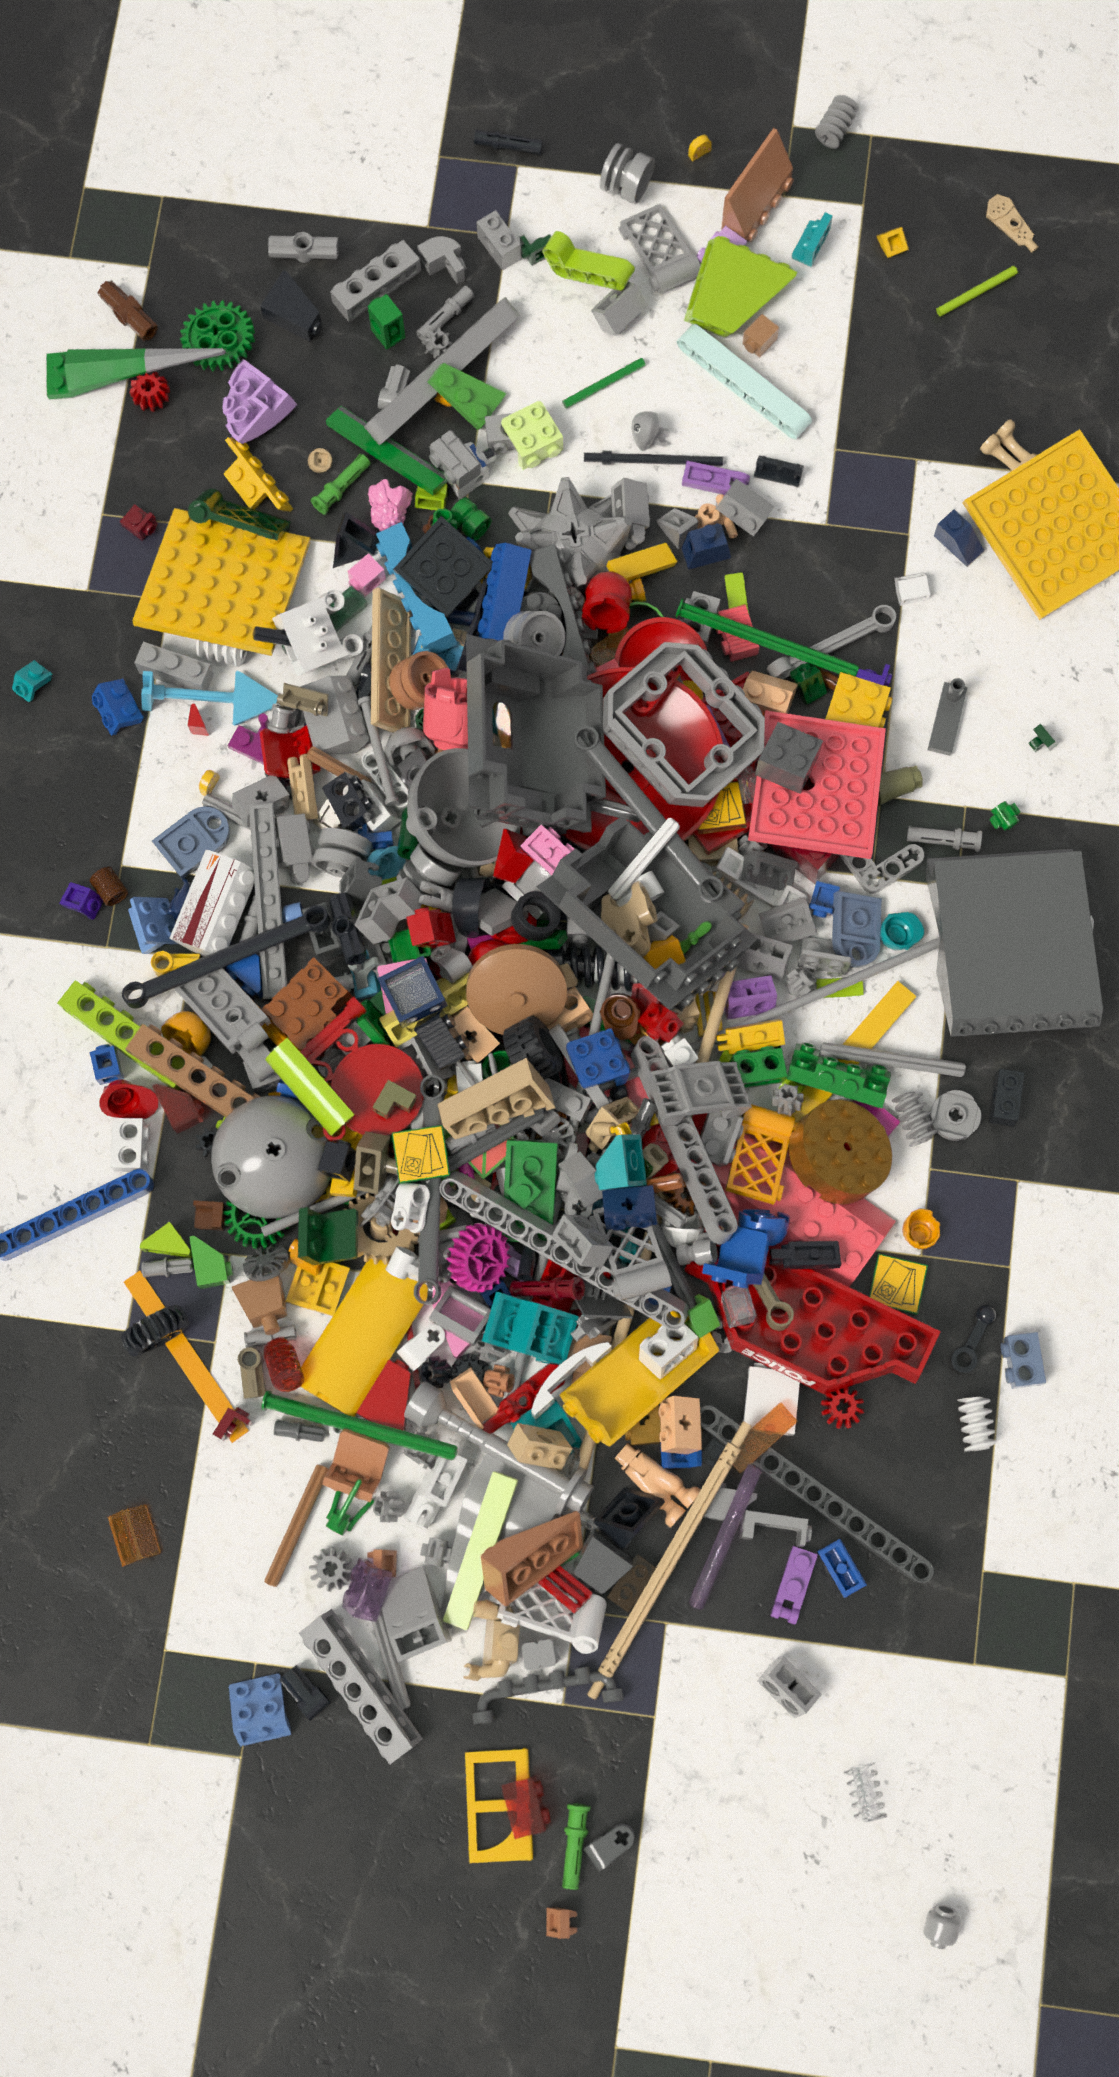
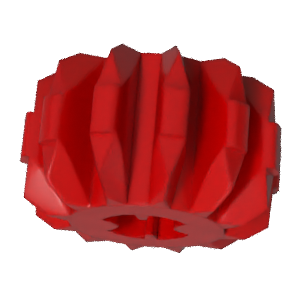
M156 371L152 375L148 372L145 373V376L138 375V380H131L132 388L130 389V395L133 397L134 404L136 406L140 405L143 411L150 407V410L154 412L156 406L163 408L162 402H168L170 388L164 376L160 377Z
M849 1387L843 1388L842 1393L840 1390H836L834 1394L831 1392L825 1394L830 1401L822 1400L820 1404L828 1407V1409L821 1412L822 1416L831 1415L827 1420L828 1424H831L835 1419L837 1420L836 1429H840L842 1421H844L845 1427L849 1429L851 1428L850 1419L855 1423L860 1421L859 1417L854 1413H864V1409L857 1407V1405L862 1404L864 1401L863 1399L855 1401L854 1397L858 1394L857 1390H854L849 1395ZM840 1401L848 1405L845 1414H842V1410L838 1411L836 1408Z

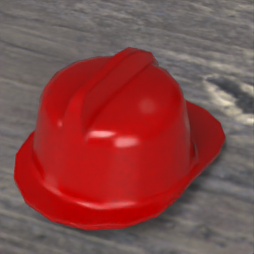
M119 1079L111 1082L108 1086H104L103 1093L99 1099V1107L105 1115L110 1117L143 1118L144 1120L156 1112L159 1100L156 1093L151 1089Z

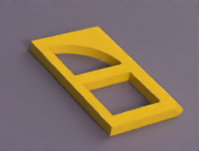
M528 1749L465 1752L469 1862L533 1860ZM516 1761L517 1799L475 1801L474 1763ZM518 1810L517 1821L510 1835L492 1848L477 1851L476 1813Z

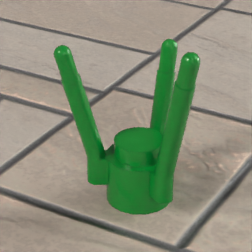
M361 1479L356 1481L341 1510L337 1509L342 1492L336 1491L331 1509L326 1517L328 1522L325 1526L339 1535L343 1536L346 1530L351 1532L356 1522L374 1503V1499L371 1502H367L349 1521L351 1515L346 1512L362 1483Z

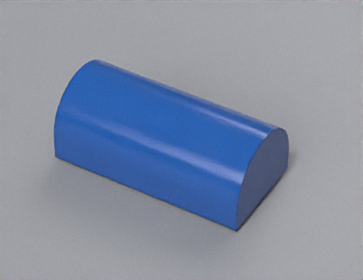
M841 1539L818 1551L844 1598L867 1585Z

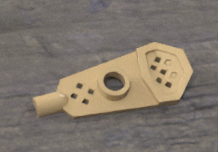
M997 194L988 201L986 217L1019 246L1025 245L1031 253L1039 248L1032 240L1034 234L1015 209L1010 198ZM1015 221L1018 223V226H1012L1010 222Z

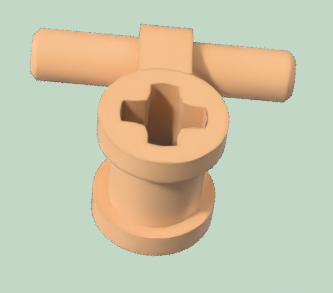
M720 494L716 496L715 499L717 505L719 504L724 495ZM706 503L699 508L698 514L695 516L698 520L697 529L703 528L706 525L720 523L725 525L729 538H735L738 535L734 522L716 510V506Z

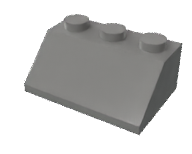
M350 675L328 676L300 686L329 694L327 717L322 715L314 716L313 713L303 711L313 747L326 754L356 753L369 741Z

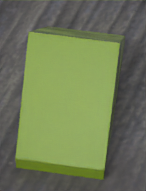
M170 1222L140 1243V1249L144 1252L193 1258L192 1250Z

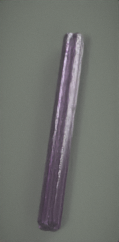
M749 1464L744 1472L690 1598L689 1604L693 1608L699 1610L704 1608L761 1475V1469L755 1465Z

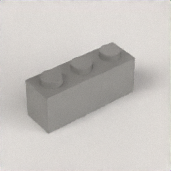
M146 642L142 643L134 662L139 674L143 675V671H152L154 679L184 689L207 691L214 676L209 663Z

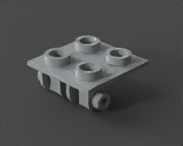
M390 1178L385 1186L383 1185L379 1194L374 1196L376 1199L361 1214V1217L364 1219L359 1227H362L373 1216L377 1219L376 1223L381 1227L390 1224L395 1205L396 1190L400 1185L398 1178L395 1180Z

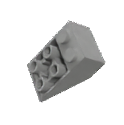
M424 1566L376 1586L388 1637L398 1662L452 1641Z

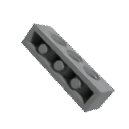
M404 240L398 244L391 245L384 254L373 258L367 266L361 270H356L344 282L336 284L333 290L330 291L332 303L348 322L352 321L366 311L368 305L375 298H381L385 294H390L421 272L420 258Z

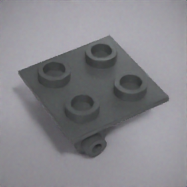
M583 1279L585 1284L584 1296L581 1300L575 1301L584 1317L590 1319L612 1318L614 1320L633 1318L624 1302Z

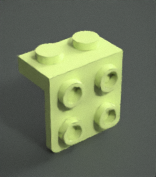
M537 401L503 418L501 421L503 429L518 452V464L522 470L528 467L534 468L542 460L548 457L553 458L563 450V436L541 401Z

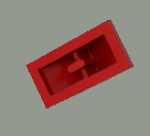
M503 829L493 877L514 884L534 861L521 848V845L526 841V836Z

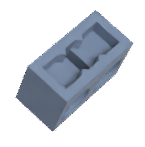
M1038 1332L1010 1335L1003 1338L1004 1343H1001V1354L1003 1358L1007 1359L1008 1368H1005V1378L1007 1383H1011V1389L1045 1384L1046 1378ZM1016 1342L1024 1344L1026 1348L1024 1355L1016 1353L1014 1349ZM1020 1367H1025L1029 1370L1030 1378L1028 1380L1020 1378L1018 1374Z

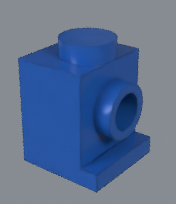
M109 1044L100 1045L95 1048V1051L89 1052L95 1079L100 1085L124 1079L118 1052L114 1046ZM105 1062H112L111 1066L104 1068Z

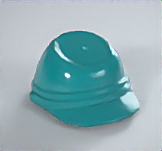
M910 912L888 914L880 929V937L883 944L892 950H909L924 936V927L921 921Z

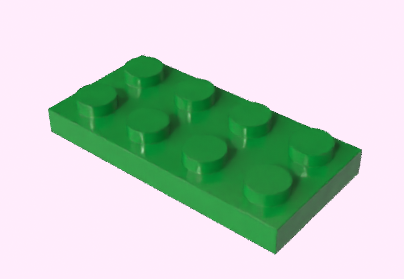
M507 1139L504 1197L519 1205L506 1191L525 1172L542 1189V1192L525 1209L554 1226L558 1142ZM515 1220L518 1227L525 1228L522 1221ZM502 1232V1235L508 1238L507 1241L519 1242ZM537 1233L540 1240L547 1241V1237L544 1234Z

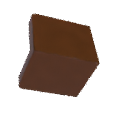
M194 1200L193 1206L196 1208L195 1229L224 1231V1221L226 1220L224 1211L227 1209L224 1202Z

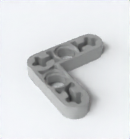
M911 844L877 866L872 859L863 858L866 862V866L863 868L853 866L852 860L856 857H847L846 855H840V857L867 893L876 894L919 867L924 859V851L920 846ZM909 852L912 854L917 853V861L910 859L906 862L905 866L907 868H905L903 861L908 858ZM888 864H896L899 866L900 872L896 875H891L887 872L886 866ZM879 870H881L883 877L878 880L877 886L875 887L873 884L869 886V877L872 879L878 878L880 876Z

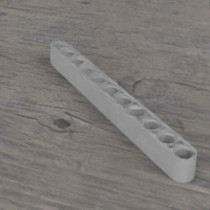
M454 1171L450 1173V1176L446 1177L440 1184V1193L446 1200L614 1296L611 1282H614L615 1279H607L603 1273L609 1272L613 1275L608 1258L603 1267L580 1266L570 1254H565L560 1250L559 1246L561 1244L552 1236L556 1229L555 1226L462 1172ZM449 1182H455L459 1190L451 1188ZM471 1194L477 1195L481 1203L475 1202ZM493 1207L499 1208L503 1215H497ZM515 1220L522 1221L525 1228L518 1227ZM537 1233L544 1234L547 1237V1241L540 1240ZM616 1262L617 1269L625 1268ZM664 1289L622 1301L672 1330L681 1328L688 1317V1305ZM648 1298L656 1299L659 1305L651 1304ZM670 1311H677L680 1313L681 1318L673 1317Z

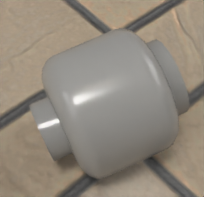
M937 1905L936 1908L930 1909L927 1913L923 1934L930 1941V1945L937 1949H946V1946L955 1945L957 1942L961 1919L956 1915L957 1912L953 1908Z

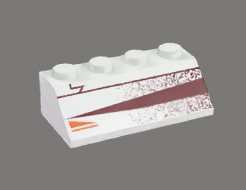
M205 850L169 939L196 954H200L202 957L229 947L255 883L254 869L236 859Z

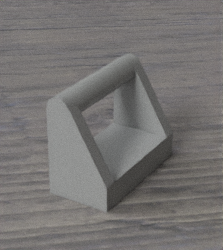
M450 1285L434 1308L429 1320L470 1345L475 1346L487 1325L491 1308ZM450 1297L484 1316L474 1332L441 1314Z

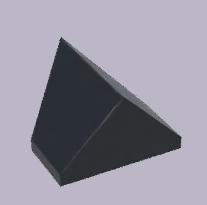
M348 512L343 513L336 534L333 568L361 560L368 553L374 556L377 548L376 544L379 542L376 531Z

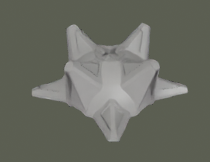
M569 477L561 478L551 511L548 514L515 506L509 511V516L521 531L515 536L518 546L535 551L555 544L559 551L563 550L567 564H564L565 573L569 572L573 582L571 587L577 589L582 594L585 593L591 578L600 572L609 571L606 567L608 561L620 557L632 526V521L629 517H612L611 495L587 507ZM533 576L529 592L543 591L548 593L550 589Z

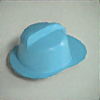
M390 846L387 849H376L369 855L366 862L375 863L379 866V869L377 871L369 869L368 873L372 876L381 877L382 880L396 877L399 871L403 869L406 859L398 855L397 846Z

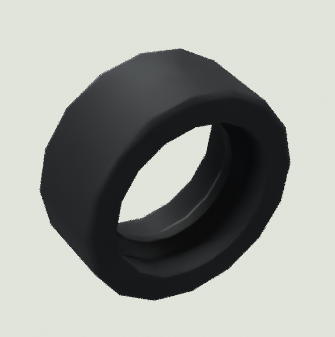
M538 891L527 892L521 896L511 912V922L514 929L520 936L531 941L547 939L553 934L561 920L560 908L544 893ZM527 905L540 907L548 915L549 924L543 928L531 925L524 918L522 910Z

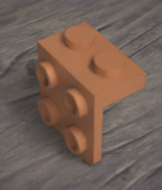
M343 1429L339 1435L333 1462L324 1476L322 1485L335 1491L350 1494L356 1481L361 1479L362 1483L355 1497L359 1500L371 1502L380 1486L390 1449L389 1445L357 1432Z

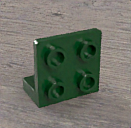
M309 1207L299 1208L298 1258L311 1265L356 1259L358 1257V1210L348 1209L319 1214Z

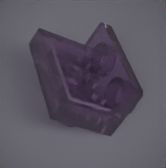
M358 1558L357 1564L351 1572L349 1588L343 1596L342 1607L354 1618L376 1622L392 1577V1572L377 1568L368 1559Z

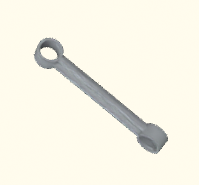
M880 605L874 609L872 617L809 648L829 654L875 630L878 632H888L895 623L896 612L888 605ZM885 613L890 616L891 622L889 624H881L876 620L875 615ZM785 656L772 662L767 667L770 676L784 680L790 676V671L806 662L794 657L788 658Z

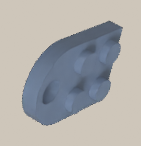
M206 806L198 807L154 838L152 843L180 878L183 879L199 867L205 850L218 853L223 849L229 840L230 827L226 817L219 810ZM214 818L220 819V827L217 829L209 828L210 820Z
M837 891L833 897V950L836 955L851 957L850 967H863L874 961L880 951L882 899ZM852 949H856L860 953L859 960L853 958Z

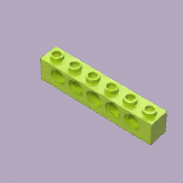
M75 980L57 1002L61 1009L168 1087L179 1091L181 1087L126 1052L125 1048L141 1027V1025L138 1026L133 1022L135 1018L124 1009L121 1012L114 1008L115 1003L106 996L98 997L94 994L96 990L85 981L83 984H80ZM95 1002L92 1010L84 1011L86 1003ZM107 1016H114V1020L110 1025H103V1020ZM126 1030H133L131 1038L122 1039V1035ZM155 1043L150 1053L155 1056L161 1055L164 1047L159 1043ZM175 1057L172 1059V1068L179 1070L184 1067L185 1061L182 1058Z

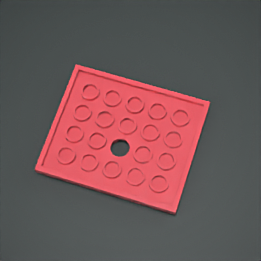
M765 711L764 748L778 722L821 739L823 744L820 755L809 775L811 782L814 784L811 790H802L801 794L756 776L748 841L871 859L886 729Z

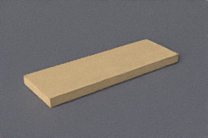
M378 587L373 589L371 725L394 733L401 728L410 727V710L404 708L396 701L392 695L389 680L393 667L401 660L411 657V621L409 619L411 611L406 612L401 601L403 598Z

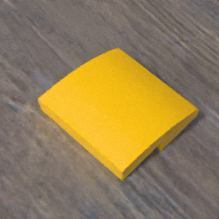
M333 1262L326 1263L317 1276H314L297 1266L285 1302L333 1316L350 1268Z

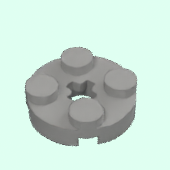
M960 1090L948 1091L939 1096L931 1107L930 1120H934L932 1128L937 1129V1133L948 1140L959 1141L967 1139L976 1131L980 1124L981 1110L970 1094ZM954 1109L959 1110L958 1114L962 1116V1119H958L956 1122L952 1121V1117L949 1116V1113H953Z

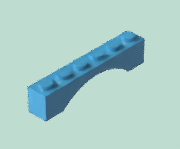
M402 522L377 533L376 535L380 543L376 544L381 557L386 556L388 559L384 564L390 576L394 574L396 577L393 580V584L398 594L402 592L405 598L401 599L406 612L411 611L413 614L409 619L415 631L420 630L422 634L418 636V639L423 649L428 648L430 652L438 654L457 645V640L445 615L424 604L415 595L413 588L393 571L395 566L413 548Z

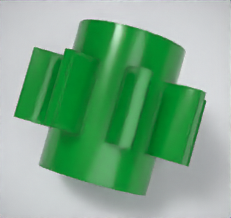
M1004 801L991 810L993 816L990 822L995 829L1002 827L1006 831L1019 822L1017 816L1021 811L1015 803L1010 805L1007 801Z

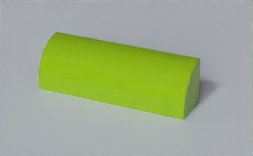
M288 1038L281 1042L266 1057L265 1061L330 1136H333L354 1117L353 1112Z

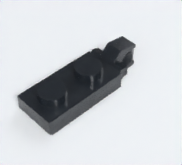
M838 1241L788 1242V1244L782 1245L781 1249H771L768 1254L769 1265H783V1268L833 1269L840 1268L842 1265Z

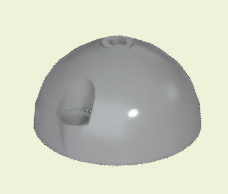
M447 749L435 754L420 768L412 781L407 802V830L410 834L416 836L418 842L429 854L444 863L460 867H478L497 861L503 829L516 833L520 832V826L501 822H494L484 828L480 826V820L476 819L474 809L469 807L468 749Z
M284 1096L258 1097L234 1109L218 1128L211 1150L213 1175L224 1196L242 1211L262 1218L287 1217L298 1212L299 1208L313 1205L328 1187L331 1178L318 1171V1167L326 1142L332 1141L326 1139L325 1136L315 1138L312 1135L311 1131L314 1127L323 1126L302 1102ZM273 1145L274 1148L279 1147L281 1149L278 1151V1156L274 1157L273 1154H267L269 1146ZM224 1173L234 1174L235 1181L233 1184L225 1185L221 1182V1177Z

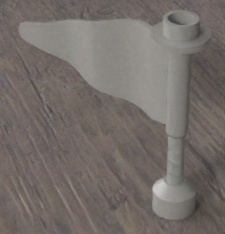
M424 1381L410 1399L404 1417L422 1428L439 1422L480 1446L483 1452L486 1453L466 1490L462 1502L447 1571L444 1597L440 1608L444 1618L493 1471L518 1479L498 1542L549 1522L556 1513L562 1516L568 1508L580 1513L589 1500L594 1486L584 1481L587 1470L583 1467H580L570 1479L553 1468L518 1462L507 1446L508 1442L494 1433L489 1434L446 1409L447 1405L443 1391ZM484 1585L480 1596H482L486 1592ZM446 1623L447 1628H452L454 1626L452 1624Z

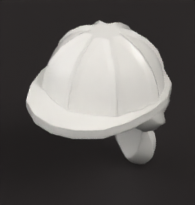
M681 1193L682 1199L687 1197V1193ZM694 1211V1215L688 1217L685 1213L687 1217L686 1223L681 1228H676L662 1218L660 1227L671 1246L677 1247V1245L682 1244L692 1246L698 1239L699 1233L704 1232L702 1220L696 1211Z

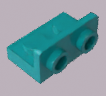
M824 212L821 220H809L791 255L792 259L807 266H812L830 232L833 215Z

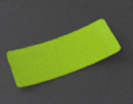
M743 573L725 575L729 609L745 604L748 610Z
M842 978L817 979L816 988L819 989ZM863 981L823 998L861 996L864 994Z

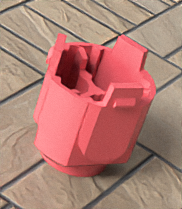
M449 668L435 670L432 672L431 683L425 687L423 732L430 740H434V745L441 750L454 748L468 749L467 679L450 678Z

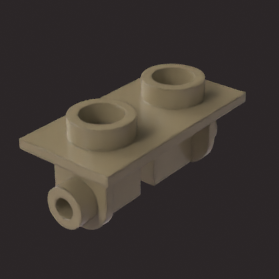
M283 683V694L278 695L277 703L281 707L287 706L313 713L314 716L322 715L327 717L329 694Z

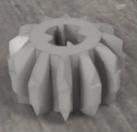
M331 1547L330 1556H328L327 1551L323 1548L320 1550L322 1559L316 1555L312 1557L314 1561L318 1562V1566H309V1570H317V1574L312 1575L310 1578L312 1581L321 1578L317 1584L319 1589L327 1582V1592H332L333 1583H335L338 1590H341L342 1584L340 1580H343L345 1583L350 1582V1579L344 1576L345 1572H354L352 1568H345V1565L350 1564L352 1559L347 1558L342 1561L346 1553L344 1550H341L337 1557H335L336 1547ZM329 1562H331L332 1565L336 1564L338 1567L334 1570L335 1575L332 1577L331 1574L325 1573V1570L328 1569L327 1564Z

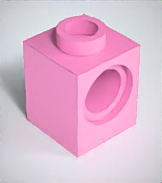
M369 553L347 571L350 587L356 593L360 591L365 597L386 580L384 569Z

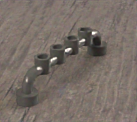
M590 1667L574 1669L575 1675L565 1676L564 1671L549 1673V1679L539 1681L538 1675L524 1677L523 1684L513 1685L512 1680L497 1682L498 1688L485 1691L480 1696L477 1703V1713L472 1714L474 1725L494 1722L493 1710L488 1711L487 1709L488 1703L494 1699L533 1694L601 1681L607 1691L602 1692L603 1703L624 1700L623 1689H617L612 1677L608 1678L599 1671L590 1672Z

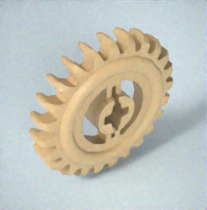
M366 1193L365 1200L359 1196L356 1198L357 1205L352 1201H349L348 1205L349 1209L358 1210V1257L364 1255V1262H368L372 1258L374 1264H378L379 1260H382L387 1265L396 1246L404 1247L413 1252L415 1250L414 1245L419 1244L417 1241L419 1233L403 1229L399 1230L398 1235L395 1236L392 1233L393 1226L391 1222L389 1225L381 1227L376 1223L377 1219L374 1216L369 1220L370 1233L373 1238L385 1240L386 1242L372 1241L366 1236L363 1226L359 1227L364 1219L361 1217V1214L376 1199L374 1196L372 1197L369 1193Z

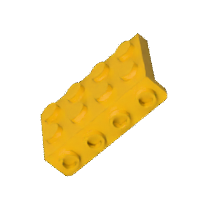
M840 672L826 720L883 728L886 718L882 717L883 711H889L892 697H889L891 688Z

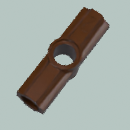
M112 280L105 281L100 285V289L97 292L98 296L112 309L120 323L124 326L128 325L143 341L151 340L155 336L158 326L143 312L138 301L131 295L127 296Z

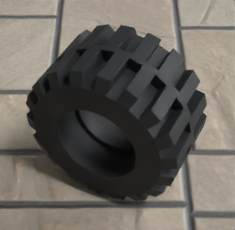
M533 1015L504 1030V1047L512 1065L527 1058L545 1080L562 1070V1056L559 1047L549 1033L548 1027Z

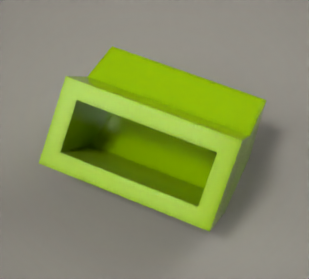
M445 484L434 495L418 486L415 495V508L429 510L445 509L448 485Z

